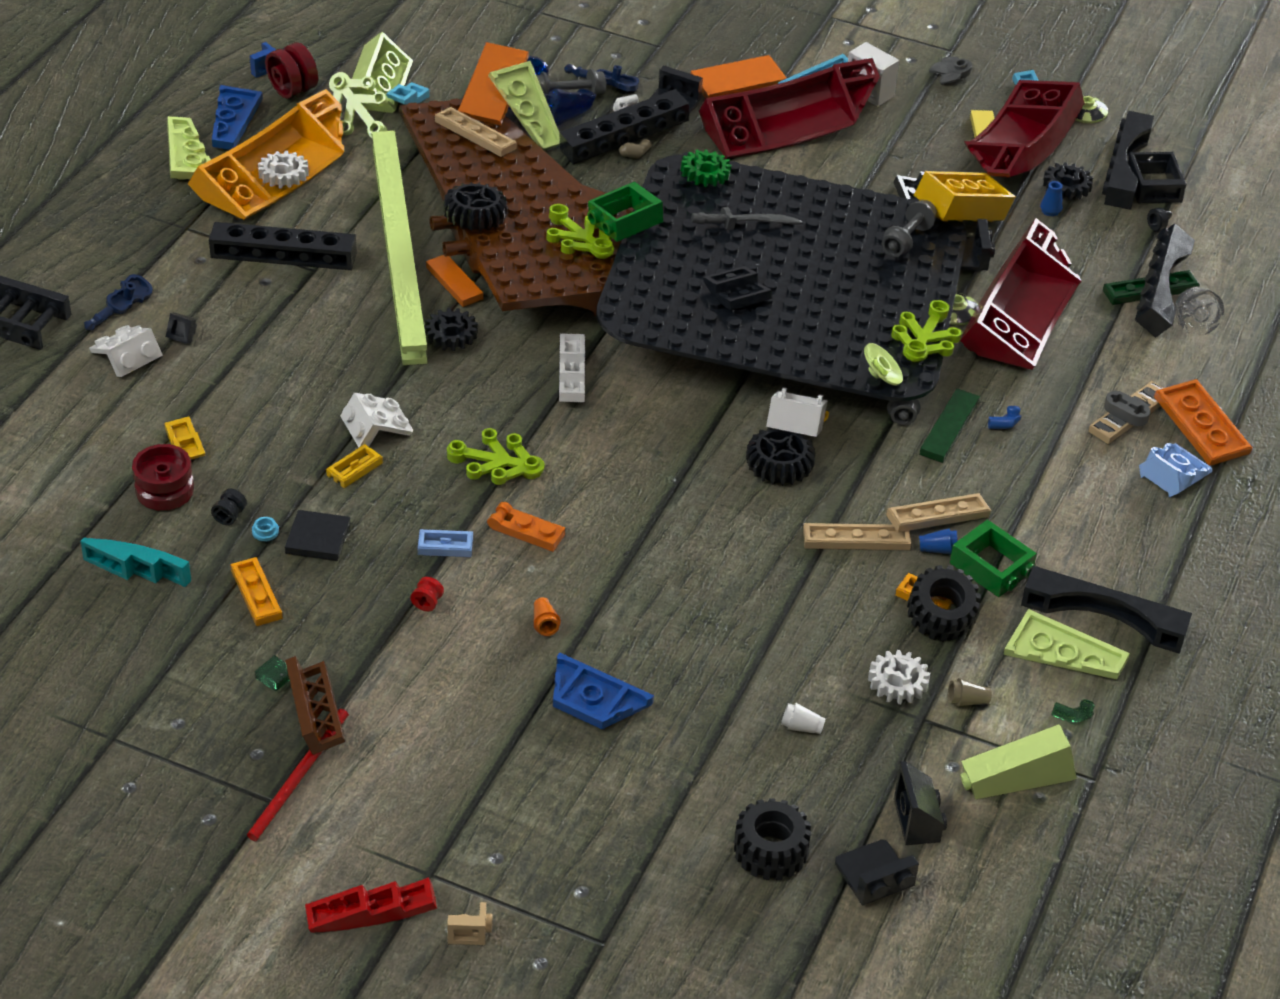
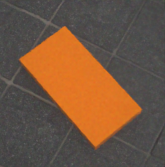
M486 42L458 111L475 120L501 126L509 105L488 75L490 72L527 62L529 52Z
M770 55L691 71V74L703 78L702 94L705 98L768 87L787 79Z
M1197 379L1156 390L1154 398L1209 466L1251 453L1253 447Z

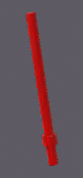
M340 708L338 713L342 725L349 714L346 710ZM327 729L321 740L336 735V732ZM309 749L247 833L250 840L257 841L322 752L313 755Z

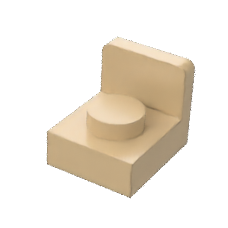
M480 902L479 916L467 914L448 915V944L485 945L486 932L492 933V914H487V902Z

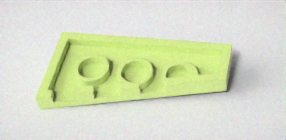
M531 61L490 72L489 78L533 141L544 151L560 146L559 130Z
M168 116L170 178L180 180L191 179L197 167L211 159L205 153L204 144L199 141V134L191 118Z
M1030 609L1027 610L1004 649V655L1116 680L1126 665L1130 654Z

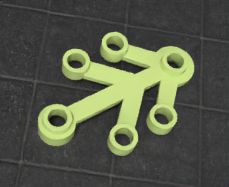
M343 72L334 74L329 81V87L334 92L333 96L340 104L343 95L347 99L343 120V135L348 136L353 133L355 111L368 126L367 133L371 138L372 132L377 126L378 129L375 132L387 131L386 126L380 121H375L362 104H376L379 107H383L387 104L388 97L381 91L376 92L374 95L354 94L350 89L364 88L366 91H372L376 87L375 80L370 76H365L362 79H350ZM368 81H371V84L369 86H366V83ZM383 96L382 101L378 102V98ZM349 125L348 129L344 131V127Z

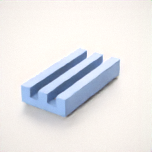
M420 529L418 555L472 557V531Z

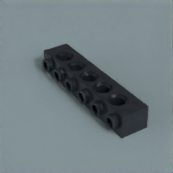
M676 89L559 132L560 150L574 165L619 148L625 143H632L688 122L689 103Z
M214 222L209 237L210 258L352 271L357 254L356 234Z

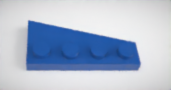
M220 85V94L217 101L218 107L215 114L216 120L212 134V147L231 150L237 146L263 100L261 91Z

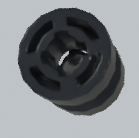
M228 488L222 493L220 500L211 508V514L220 524L230 526L238 518V513H241L246 507L247 500L238 490Z

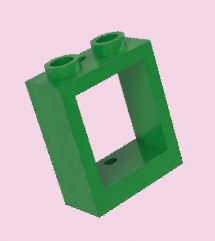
M635 181L588 201L589 212L587 215L589 222L616 242L663 222V201ZM628 208L636 210L618 219L612 216Z
M987 519L953 544L950 564L957 569L963 570L964 574L970 575L974 581L999 598L1007 591H1012L1021 580L1029 577L1032 567L1035 566L1037 553ZM990 545L1014 563L1001 572L977 554Z

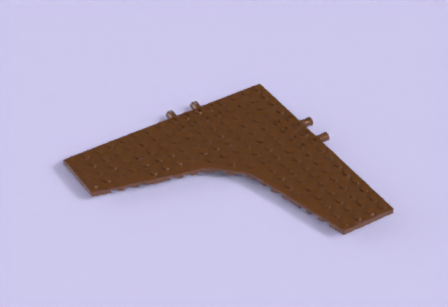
M454 98L449 101L433 100L428 103L411 102L407 105H400L399 113L438 187L442 201H444L448 190L453 189V186H460L461 183L469 184L470 182L473 184L480 182L482 185L489 184L490 187H497V190L502 191L503 195L506 196L508 206L506 218L502 224H498L497 228L491 227L490 230L482 229L480 232L479 230L471 231L467 228L461 229V226L456 227L453 226V223L448 222L447 217L444 215L430 216L429 223L432 231L451 229L456 241H445L442 243L444 256L464 255L473 274L481 273L502 311L551 305H572L589 309L596 316L598 301L622 240L616 242L614 239H611L614 246L613 255L605 259H599L588 251L575 250L573 254L562 253L561 242L565 239L561 238L559 242L552 243L547 241L546 235L549 228L570 231L563 224L556 225L551 222L549 218L551 205L563 204L569 209L568 217L585 229V216L589 212L588 201L606 193L579 183L506 116L501 126L476 120L517 142L516 150L500 157L435 122V114L450 107L458 111L463 99ZM628 208L612 216L618 219L632 213L634 209ZM599 228L594 230V238H599Z

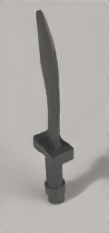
M721 207L720 214L698 212L691 215L692 223L702 225L704 223H724L727 230H733L736 221L803 224V221L780 214L732 215L729 207Z

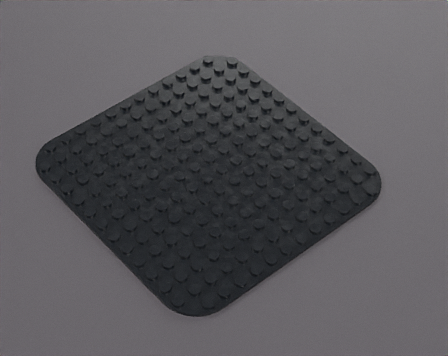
M688 152L664 157L657 160L650 167L642 187L663 201V222L621 241L596 310L598 323L606 333L623 343L882 400H916L928 395L935 389L940 377L943 356L939 353L928 354L925 360L919 362L910 361L903 355L904 344L899 340L893 339L891 333L894 325H900L899 319L902 312L913 313L915 320L923 329L930 317L928 314L930 303L934 300L946 302L949 305V312L944 321L938 322L933 332L949 328L967 236L962 222L957 220L942 221L936 217L935 224L926 231L915 229L910 234L913 246L908 254L892 257L886 254L882 248L884 232L891 226L904 228L908 223L906 210L911 203L919 201L917 199L897 197L894 194L874 192L870 189L864 190L851 187L850 185L830 183L826 180L811 179L803 175L796 176L778 170L772 171L759 166H748L736 161H730L729 163L732 167L728 181L725 180L723 185L717 183L716 187L710 184L704 187L703 183L695 185L694 181H687V177L682 176V171H680L681 161L684 155H688ZM721 207H729L732 215L780 214L803 221V224L736 221L734 229L727 230L724 223H704V225L692 223L691 215L698 212L720 214ZM742 266L757 272L758 283L771 289L772 299L733 310L723 306L711 294L703 282V277ZM906 327L907 334L912 339H917L909 327ZM944 340L928 342L926 345L939 344ZM869 343L877 344L894 358L903 375V381L899 385L894 386L883 381L881 378L877 379L872 376L864 354L865 346Z

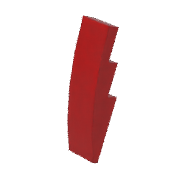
M429 878L403 887H399L397 882L394 881L368 891L363 885L305 904L309 931L315 933L374 926L405 919L437 909L433 884Z

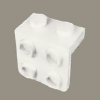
M126 325L120 327L115 331V335L101 337L94 341V346L89 348L91 353L107 354L117 377H122L163 356L152 329L141 328L140 326L130 327Z
M354 392L340 415L358 447L364 444L370 446L379 430L408 436L413 432L409 420L401 411L398 402L392 398L384 399L375 397L372 394Z

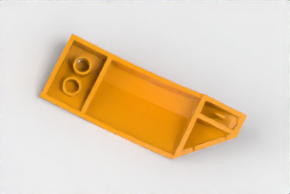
M327 89L299 102L292 110L245 142L198 166L188 185L203 201L243 220L304 185L343 155V121H340L342 105ZM276 151L280 152V154H284L285 151H288V154L296 152L297 157L303 155L304 160L308 161L309 176H306V181H300V185L293 184L290 188L287 185H283L282 188H279L278 185L271 187L270 182L263 183V179L259 178L258 163L261 162V158H267V154L273 155Z

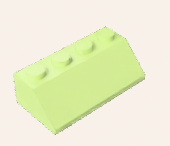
M381 32L364 45L352 79H362L365 76H370L375 80L376 87L372 91H366L364 88L350 89L354 94L374 95L376 92L381 91L386 95L398 84L405 85L413 60ZM368 81L366 83V86H369L371 84V81ZM383 96L378 98V102L382 101ZM388 98L387 104L383 107H379L376 104L362 105L366 110L393 113L396 111L398 102Z

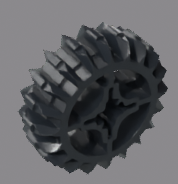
M472 182L469 184L461 183L460 186H453V189L448 190L443 201L444 216L447 217L448 222L453 223V226H461V229L467 228L471 231L479 230L481 232L482 229L490 230L491 227L497 228L498 224L503 223L508 210L506 196L503 195V192L498 191L497 187H490L489 184L482 185L480 182L478 184H473Z
M768 427L767 431L760 429L758 434H753L752 439L747 445L746 460L749 470L754 472V477L761 476L762 482L770 480L772 485L775 482L781 483L782 486L785 482L793 485L795 480L802 482L804 477H809V473L815 465L816 452L812 441L807 439V435Z

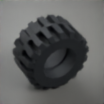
M938 565L934 570L930 567L925 570L924 574L921 573L918 576L908 599L907 607L909 609L907 613L908 617L913 618L911 621L912 625L920 627L919 632L924 635L926 632L930 634L929 638L933 640L935 637H940V641H946L947 637L954 640L958 638L959 634L963 636L971 628L980 607L981 594L977 593L979 587L977 584H972L973 578L970 575H963L964 571L958 569V571L953 570V566L947 565V568L943 569L942 565ZM941 596L950 599L955 604L956 609H942L934 604L931 598Z
M769 798L767 802H764L763 799L757 800L756 805L751 803L746 806V811H741L736 823L734 852L736 853L735 858L737 862H742L741 867L745 871L751 870V875L755 877L761 875L764 880H769L770 877L782 880L783 876L786 875L789 878L794 876V871L799 872L803 868V863L806 864L808 858L811 824L810 821H806L807 816L804 812H798L799 807L794 804L790 806L788 801L785 800L777 802L775 798ZM763 837H776L783 841L771 842L763 839Z

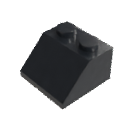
M902 761L899 766L894 802L905 845L940 843L942 832L947 829L946 814L940 811V792L938 789H934L930 776L907 761Z

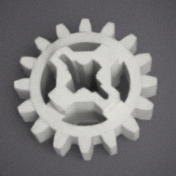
M276 151L273 155L267 154V158H261V162L258 163L259 178L263 179V183L270 182L271 187L278 185L279 188H282L283 185H287L290 188L293 184L300 185V181H306V176H309L308 161L304 160L303 155L297 157L296 152L288 154V151H285L284 154H280V152Z
M897 650L896 655H892L891 652L886 651L885 658L877 655L876 662H871L868 681L871 682L870 688L871 690L878 689V697L886 695L887 702L897 699V703L902 704V700L906 699L909 703H913L914 697L921 699L923 692L928 690L930 673L927 672L928 665H920L921 658H911V652L902 655L901 651Z

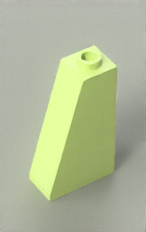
M1060 724L961 761L964 773L960 774L961 781L966 791L971 789L975 799L1077 779L1071 746Z

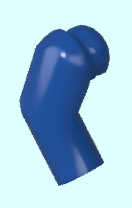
M1008 406L1007 414L1003 417H989L988 428H1012L1021 420L1020 407Z

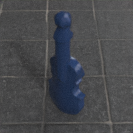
M567 64L564 68V71L568 74L573 73L577 77L587 78L588 70L582 69L580 66L575 67L572 64ZM619 65L613 66V72L605 69L597 70L604 73L606 84L624 91H636L638 89L639 79L626 74L621 75L622 67Z
M129 275L125 281H121V289H115L113 293L108 294L106 298L107 307L96 313L91 320L84 322L85 329L87 331L94 330L96 325L102 324L103 321L114 313L124 314L128 309L132 308V304L136 302L143 303L144 300L151 297L153 292L152 285L140 275Z

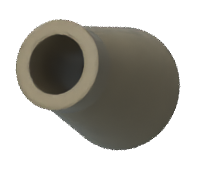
M960 678L957 681L952 680L949 684L948 701L949 703H954L955 706L989 704L991 701L992 691L990 687H984Z

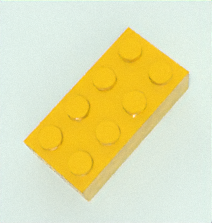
M925 171L914 194L919 200L930 201L935 206L938 219L942 221L957 220L960 222L964 220L977 222V219H987L989 222L994 220L1004 221L1016 198L987 173Z

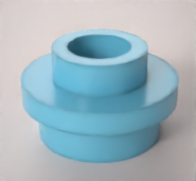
M260 517L252 526V535L259 541L273 540L279 534V526L271 517Z

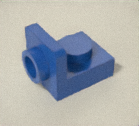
M267 42L262 43V51L250 55L251 74L255 78L267 74L266 56L276 50Z

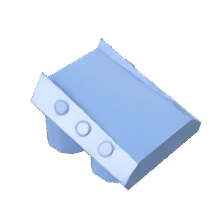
M1176 443L1165 444L1163 449L1158 447L1151 448L1146 461L1139 465L1141 478L1144 476L1168 492L1169 497L1180 493L1212 472V467Z

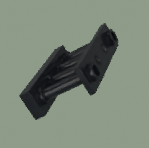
M0 276V315L10 304L21 307L11 319L0 316V338L41 350L43 348L41 330L53 317L67 321L72 315L69 296ZM32 310L43 313L32 326L21 323Z

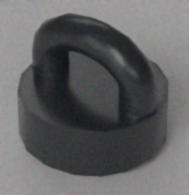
M1163 208L1151 209L1147 215L1149 227L1153 231H1161L1163 228H1167L1172 212L1165 211Z

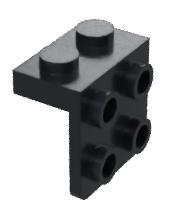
M663 65L659 70V87L650 98L676 89L689 103L690 114L701 101L703 78Z
M977 219L975 237H966L960 270L988 271L990 257L994 258L995 244L991 243L992 229L988 228L987 219Z
M878 840L838 855L835 859L836 867L862 906L915 886L919 866L918 861L913 855L899 859L887 840Z

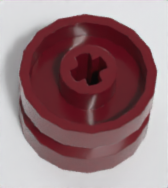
M295 42L283 49H277L267 54L265 63L269 80L277 93L283 98L289 99L298 95L301 91L305 92L317 86L319 80L317 66L311 53L303 44Z
M157 444L140 451L133 459L132 472L135 480V493L138 501L146 508L157 511L172 510L181 507L190 500L194 492L191 459L188 453L181 447L171 444Z

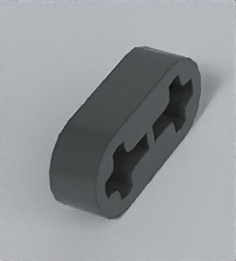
M1111 391L1106 396L1104 408L1108 413L1134 426L1140 427L1147 424L1150 408L1146 404L1120 391Z

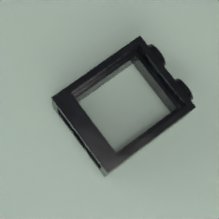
M1130 152L1128 165L1138 178L1135 191L1138 204L1182 203L1187 184L1174 152ZM1165 173L1167 179L1143 180L1141 174Z

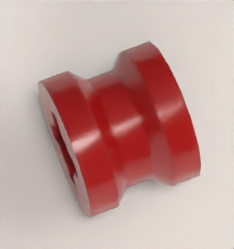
M432 577L421 578L417 588L410 596L411 602L422 611H433L437 605V600L444 594L443 585Z

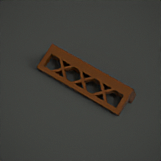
M296 656L286 659L285 662L302 736L312 754H317L346 742L325 662L322 661L302 669ZM321 673L315 683L307 681V678ZM318 692L325 693L320 701L313 700ZM323 710L330 712L324 721L317 719ZM327 729L336 732V735L321 740Z

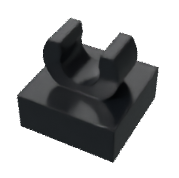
M176 312L170 313L165 337L185 344L192 343L193 334L196 333L197 328L196 319Z

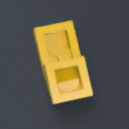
M190 416L165 423V430L171 445L181 447L188 453L191 460L205 456L204 448L198 432L194 430Z

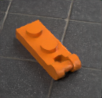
M501 502L496 508V513L491 514L487 520L488 526L495 531L554 552L565 536V527L513 509L507 502Z

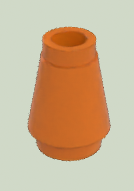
M538 598L534 602V629L543 636H551L558 631L561 619L547 598Z

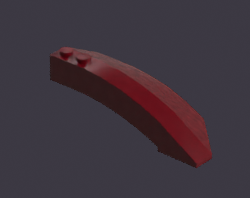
M873 58L834 64L830 68L772 86L706 98L699 110V114L705 131L726 159L767 152L807 142L854 125L880 75Z
M1019 80L995 119L977 137L971 141H964L965 146L989 176L1012 177L1034 169L1051 155L1062 142L1084 106L1085 102L1080 82Z
M1037 218L1031 223L997 273L960 339L968 350L975 352L979 356L1031 370L1036 366L1044 345L1078 285L1082 282L1078 274L1070 270L1069 266L1072 263L1063 249L1059 250L1055 242L1058 238L1055 233Z

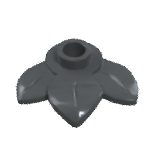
M944 57L942 62L933 64L929 72L942 74L940 84H948L969 76L972 70V63L969 60L959 59L958 57Z

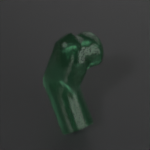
M1083 699L1079 707L1075 708L1056 702L1051 715L1070 723H1078L1091 719L1094 715L1095 705L1092 701Z

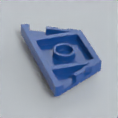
M562 653L557 655L553 707L600 729H604L653 704L654 695Z

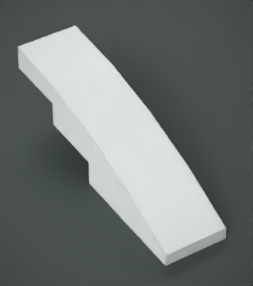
M560 334L559 402H584L585 334Z

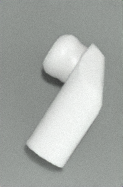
M634 94L617 98L613 105V111L615 112L639 103L638 96Z

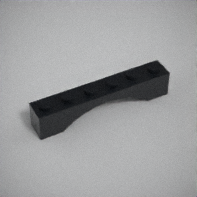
M1128 110L1126 119H1121L1102 190V195H1106L1104 205L1131 210L1138 178L1130 169L1127 159L1130 152H1136L1148 145L1154 120L1153 115Z
M1175 223L1168 229L1163 228L1156 237L1157 243L1152 251L1153 257L1148 265V274L1144 279L1146 282L1140 293L1142 295L1140 302L1136 307L1135 321L1155 338L1173 326L1176 314L1169 286L1170 270L1192 254L1195 242L1191 236Z
M1037 566L1032 567L1021 602V606L1043 613L1079 610L1103 614L1120 620L1134 628L1153 646L1178 654L1181 652L1192 613Z

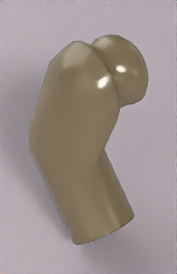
M643 139L639 144L625 143L620 146L619 153L622 157L639 159L651 148V142L648 139Z

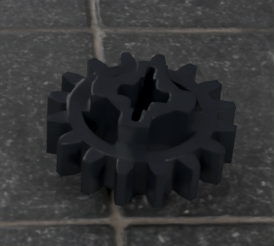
M1066 162L1063 165L1055 163V167L1049 166L1048 170H1045L1043 186H1046L1047 191L1050 182H1060L1062 184V200L1065 197H1068L1070 201L1074 197L1080 200L1082 196L1087 197L1088 192H1091L1093 176H1090V171H1083V166L1076 167L1075 163L1071 166Z
M447 308L446 312L439 309L437 310L438 315L431 313L430 319L425 320L424 329L427 342H433V347L435 348L442 346L443 351L448 347H451L452 351H455L456 347L465 349V344L472 345L473 339H477L478 322H475V316L469 317L468 311L460 313V308H457L455 311Z

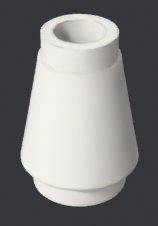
M788 703L781 725L787 726V730L821 734L825 718L820 717V715L798 703H795V705Z

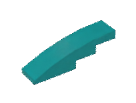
M83 538L80 541L85 561L126 580L133 574H136L153 583H157L164 577L183 587H186L192 581L189 561L169 553L115 540Z

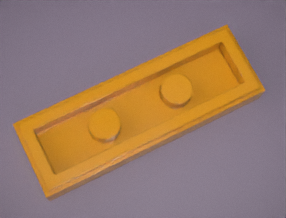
M257 557L230 564L231 572L255 625L260 626L283 619L281 608Z

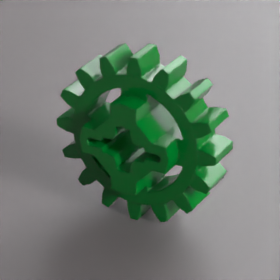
M697 149L695 154L688 152L687 156H683L680 171H682L683 177H687V181H694L695 185L703 183L704 187H707L708 184L716 187L717 183L723 185L725 180H729L732 165L729 164V159H724L725 156L718 155L716 151L709 153L707 149L704 152Z

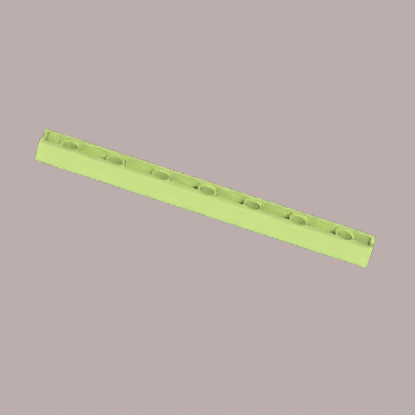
M395 130L372 132L373 155L402 365L427 364V342Z

